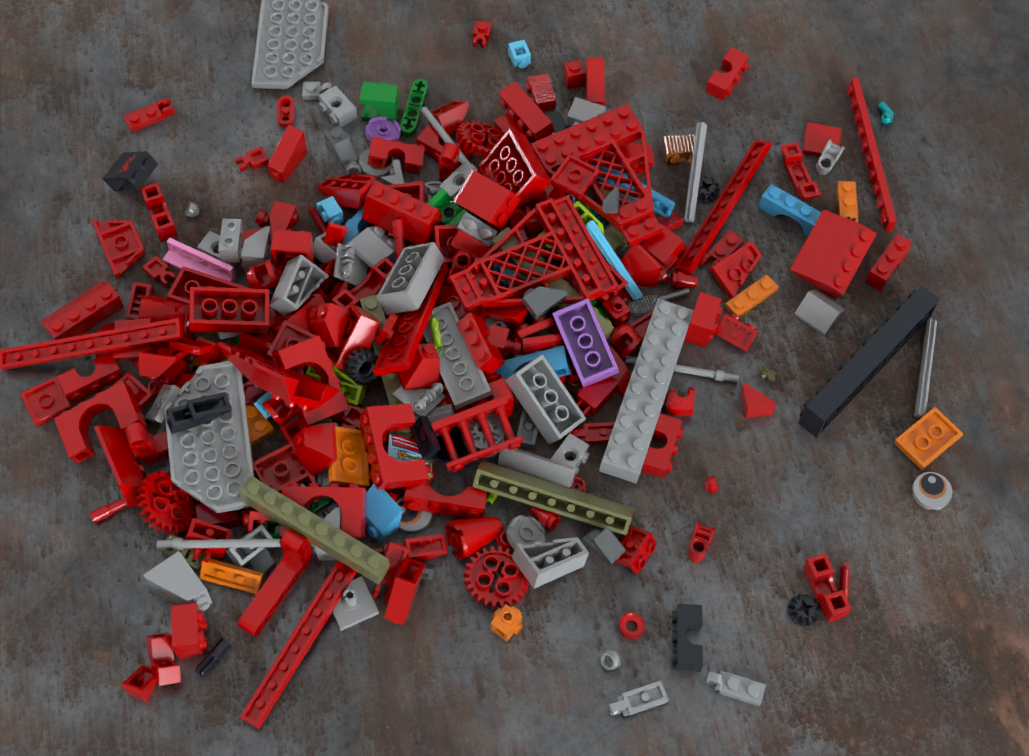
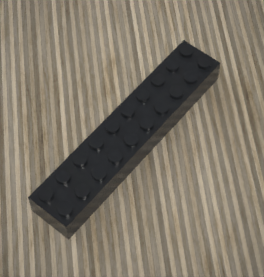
M921 286L917 291L914 289L909 294L907 302L902 301L896 309L897 312L895 314L891 313L886 318V323L883 326L880 324L874 331L875 335L872 338L869 336L863 342V347L860 350L857 348L851 355L852 359L849 362L844 361L839 368L840 371L837 374L833 373L827 380L828 384L825 387L821 385L815 393L816 396L813 399L810 397L805 402L798 424L817 438L926 323L927 319L931 318L940 298L924 286Z

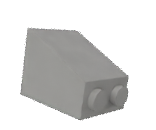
M179 551L143 575L153 593L176 605L197 603L199 609L204 612L213 603L207 589Z

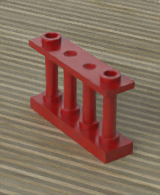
M506 395L431 423L434 433L442 435L451 462L446 463L448 471L453 470V472H456L471 462L506 449L511 451L520 447V444L523 443L522 436L515 438L505 413L506 408L509 407ZM494 412L498 414L508 440L497 445L486 419L488 414ZM475 419L479 421L489 448L477 451L468 428L469 422ZM456 426L461 429L470 455L460 459L449 434L450 429Z

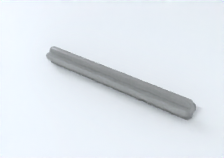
M698 122L696 125L683 219L687 223H693L695 218L707 124L704 122Z
M931 318L927 319L925 325L914 416L920 419L926 415L937 321Z

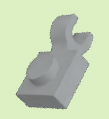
M303 82V100H319L318 95L332 88V83H324L321 86V82Z

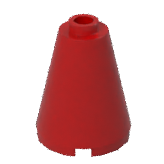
M496 516L451 520L445 525V535L448 545H453L455 549L451 552L461 561L500 536L504 527L502 521Z

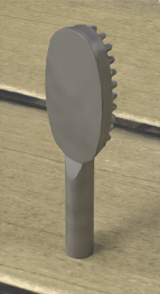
M684 288L660 297L657 295L641 297L639 300L636 299L629 304L628 307L631 309L630 315H646L654 310L657 299L669 302L690 295V291L688 288Z

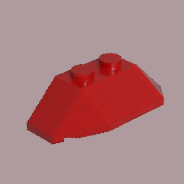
M364 174L342 175L337 178L333 176L328 177L317 189L327 198L333 196L339 207L360 209L364 206L366 195L373 182L377 181L378 178L375 175Z

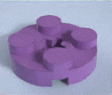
M375 117L369 120V124L366 125L365 136L370 142L372 137L399 141L400 125L395 120L393 122L387 120L388 117Z

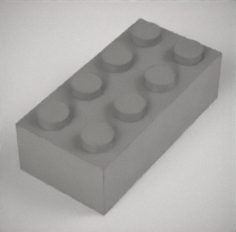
M435 242L403 248L376 297L387 315L416 311L420 308L445 260Z
M543 354L505 379L548 444L561 439L586 420Z

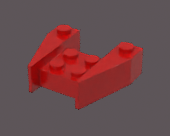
M298 419L280 427L282 437L287 445L253 461L255 478L281 494L282 486H288L289 483H316L315 476L310 473L294 454L293 437L303 429V427H300Z

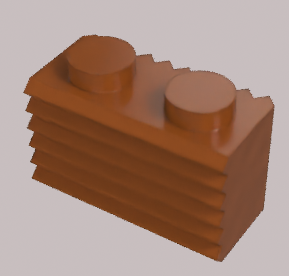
M695 135L665 136L662 145L665 163L677 164L684 161L691 163Z

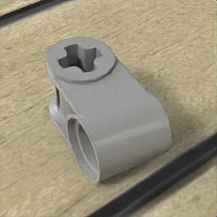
M829 139L816 163L815 169L817 173L827 175L835 162L838 161L845 147H840ZM821 162L827 163L829 167H823Z

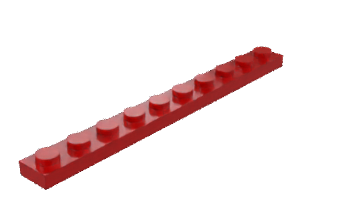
M852 78L850 85L847 86V95L851 98V109L855 113L854 122L858 125V137H861L862 140L861 148L865 152V164L869 167V179L873 182V194L876 195L877 209L881 213L880 221L884 225L885 232L893 231L897 220L859 78Z
M755 140L674 267L676 271L693 274L772 147L770 141Z
M176 318L1 349L0 369L7 370L183 339L182 320Z
M339 560L337 561L240 715L243 721L260 729L357 571Z

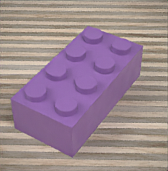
M589 299L552 313L583 388L619 373L617 364Z

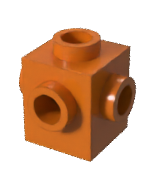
M507 604L502 609L498 608L492 616L493 621L491 622L490 630L507 642L513 633L517 635L523 626L521 624V612L516 607H509Z

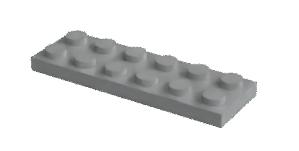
M451 302L434 308L431 313L435 314H431L430 319L433 317L437 318L442 349L436 351L440 354V374L455 408L459 409L492 395L483 371L477 368L456 324L459 319ZM429 320L423 333L427 344L433 343Z

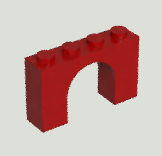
M320 336L271 354L277 370L282 372L298 365H306L318 373L322 382L339 389L335 396L318 409L311 407L309 410L300 407L294 409L301 428L349 409L348 399L341 390V382L334 373L333 362L328 358L326 345Z
M124 381L115 383L111 388L97 393L91 399L80 402L76 407L64 411L54 418L67 455L76 463H80L95 455L88 436V428L92 419L100 412L114 410L120 428L125 431L124 429L127 425L132 423H141L144 427L147 426L132 388Z
M412 404L366 407L360 414L359 420L360 425L364 429V443L368 448V462L372 466V481L376 484V489L382 490L422 485L429 479L425 460H395L387 454L382 443L384 432L409 429L416 422Z
M289 483L288 486H282V495L305 509H308L310 504L318 498H333L341 509V530L353 538H365L367 489L361 488V484H349V487H341V484L330 483L329 487H321L320 483H309L308 487H301V483ZM280 525V536H283L288 530Z

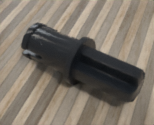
M221 638L210 651L206 652V657L195 668L196 673L201 677L205 676L215 663L218 664L221 657L232 647L226 639Z

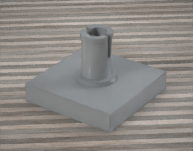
M164 384L146 414L145 419L162 424L165 419L164 408L169 402L174 403L180 388L175 385Z
M362 576L350 582L332 611L341 631L379 614Z

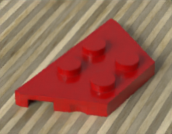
M96 219L91 220L114 276L117 279L145 253L132 220H109L108 222H98Z

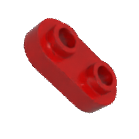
M282 96L277 100L276 118L278 125L282 128H287L288 125L293 126L295 122V103L290 96Z

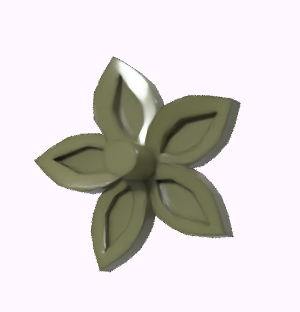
M757 365L756 368L762 372L760 375L763 380L767 378L770 381H775L777 374L775 371L768 369L766 365L763 368Z

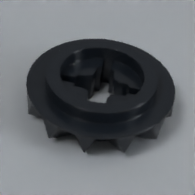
M700 177L698 200L707 202L714 200L718 196L720 189L714 178ZM702 186L709 187L708 191L702 189Z
M799 593L790 600L788 614L795 623L809 626L819 619L821 615L820 605L816 598L809 596V594ZM802 603L805 607L811 608L807 614L799 610L802 607Z

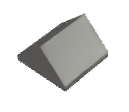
M814 289L807 293L794 315L825 336L846 309Z

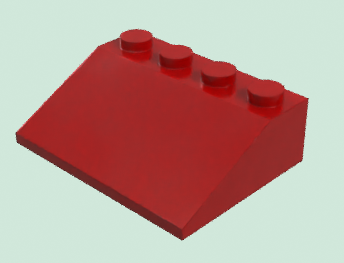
M510 128L477 167L481 175L521 198L517 207L539 196L551 183L549 176L526 136Z
M823 210L789 271L830 297L837 299L846 291L877 233L860 223Z

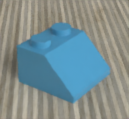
M373 484L366 495L365 528L370 537L375 538L380 543L398 531L403 510L384 489L377 490L376 484Z

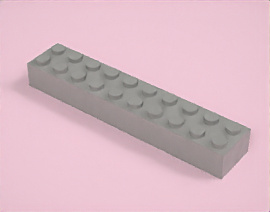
M657 299L601 462L600 472L637 484L694 310Z

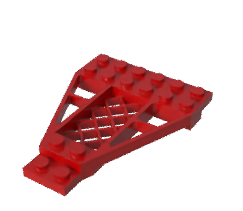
M628 104L531 143L534 152L550 178L568 154L586 163L596 164L598 169L600 166L609 168L607 173L600 171L599 177L605 178L603 183L594 181L590 186V190L599 204L586 195L580 200L610 221L611 225L622 234L628 246L662 233V227L654 216L644 128ZM641 139L643 154L626 159L619 148ZM603 157L613 158L612 162L603 161ZM640 162H644L646 188L643 187L631 166ZM612 169L621 171L620 176L611 174ZM608 179L617 181L616 186L607 184ZM620 182L629 184V188H620ZM615 187H618L619 193L625 195L624 200H619V204L622 206L619 207L617 214L604 213L603 201L608 196L603 194L604 189L612 191ZM629 196L638 198V200L633 202L627 201Z
M568 195L554 201L550 198L535 204V208L482 258L474 262L466 270L449 276V280L465 311L482 305V307L524 306L522 303L523 298H513L523 295L530 288L536 289L538 286L550 288L548 284L564 277L571 278L580 296L566 297L559 304H576L585 299L592 301L619 288L617 281ZM536 216L546 234L525 242L519 230ZM513 236H516L519 242L518 245L496 253ZM544 244L553 246L552 252L541 248ZM527 251L537 253L535 259L524 255ZM539 254L549 257L548 263L538 261ZM512 257L520 260L518 266L507 262ZM552 258L562 262L560 268L550 265ZM522 261L531 263V269L528 270L520 267ZM495 264L502 266V270L500 273L490 270L491 266ZM535 265L545 268L543 275L533 272ZM505 268L514 270V276L510 277L503 274ZM547 270L554 271L546 275ZM518 272L528 275L526 282L516 279ZM492 276L498 278L496 284H495V282H494ZM531 276L537 278L529 282ZM501 279L511 282L509 289L499 286ZM514 283L520 285L512 289Z

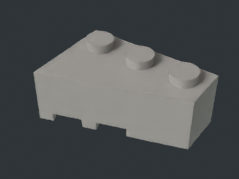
M303 255L296 256L287 261L269 306L283 316L297 310L329 275Z
M575 537L556 539L550 543H541V541L534 542L531 545L518 543L515 546L512 559L535 589L584 567L589 552L579 538Z

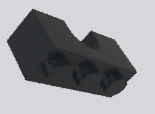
M677 604L675 611H672L671 617L672 623H675V631L672 630V643H675V651H672V663H675V670L700 672L703 667V645L690 643L686 634L691 631L701 630L703 625L702 605Z

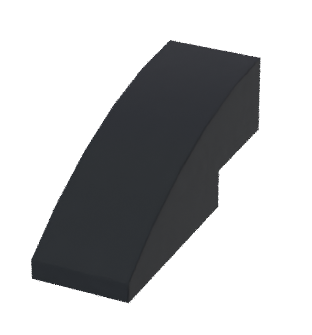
M226 392L187 400L186 405L166 409L165 419L171 434L212 421L230 412L232 407Z

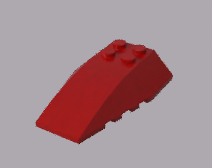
M223 342L218 343L225 356L245 377L263 390L271 393L270 397L277 400H285L284 404L295 407L297 404L298 407L309 410L310 407L318 409L339 391V389L310 375L300 374L298 370L293 368L281 372L277 370L274 360L267 359V357L247 348Z

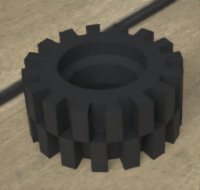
M360 347L358 352L354 350L352 351L353 355H348L350 359L345 360L347 365L344 366L348 377L356 384L364 386L366 382L371 384L372 379L374 381L377 379L373 373V368L378 355L370 348L364 347L362 349ZM368 361L367 366L359 371L361 365Z

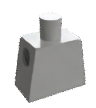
M575 97L567 115V127H572L606 113L605 106Z

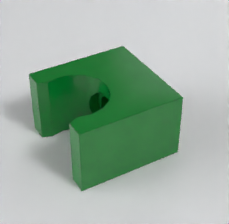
M363 82L360 94V103L364 104L362 121L369 122V120L375 117H388L387 120L391 122L395 120L397 122L399 112L398 85Z
M443 188L426 203L440 211L442 215L440 222L443 225H458L464 213L467 212L464 208H460L453 202ZM447 210L454 211V215L450 218L445 217V212Z

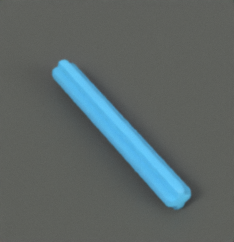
M589 221L585 226L608 263L628 282L625 288L632 299L639 300L643 296L642 292L595 221Z

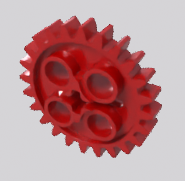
M470 120V122H461L455 136L457 137L456 140L460 141L459 145L464 146L463 149H469V153H476V157L480 155L485 159L504 136V131H498V127L493 128L492 124L487 125L486 122L482 124L479 120L476 123Z
M163 470L158 473L155 471L139 483L141 487L137 489V492L140 494L136 496V499L141 502L137 504V507L143 509L139 514H145L144 522L150 520V528L157 526V532L163 530L164 535L169 532L171 535L179 534L186 530L192 518L197 516V513L194 512L196 508L193 504L197 499L173 484L170 471L166 473Z
M491 546L490 551L483 548L482 554L476 551L475 558L470 557V563H466V570L463 574L466 578L463 584L468 585L465 590L466 592L472 591L470 599L477 597V605L480 602H484V608L489 604L492 611H494L495 606H499L502 609L507 604L511 607L512 602L517 605L519 599H523L524 593H527L529 581L512 559L513 554H509V548L505 552L502 551L501 546H499L498 551H495L493 546ZM491 563V564H493L495 567H494V568H490V567H488L486 564ZM503 563L504 566L501 570L500 577L496 582L493 593H490L489 590L497 574L498 568L500 564ZM505 571H511L514 575H508ZM479 581H486L488 585H481ZM504 588L507 592L501 593L498 589Z

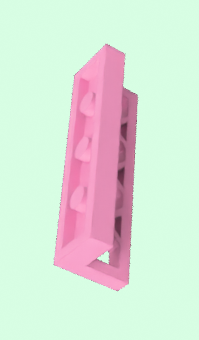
M172 238L167 240L169 251L162 260L168 266L179 271L185 266L233 283L236 280L233 266Z

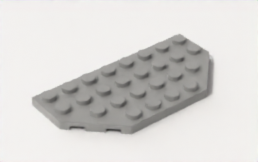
M320 0L261 1L251 82L252 88L288 89L324 63L329 6L325 2L322 3Z
M230 361L203 365L196 370L194 377L189 382L187 381L178 391V396L174 403L169 402L164 408L165 415L166 409L186 405L187 400L226 392L232 410L212 421L171 434L166 421L171 481L216 513L249 508L251 506L244 503L239 494L240 489L249 477L253 476L255 478L242 373Z

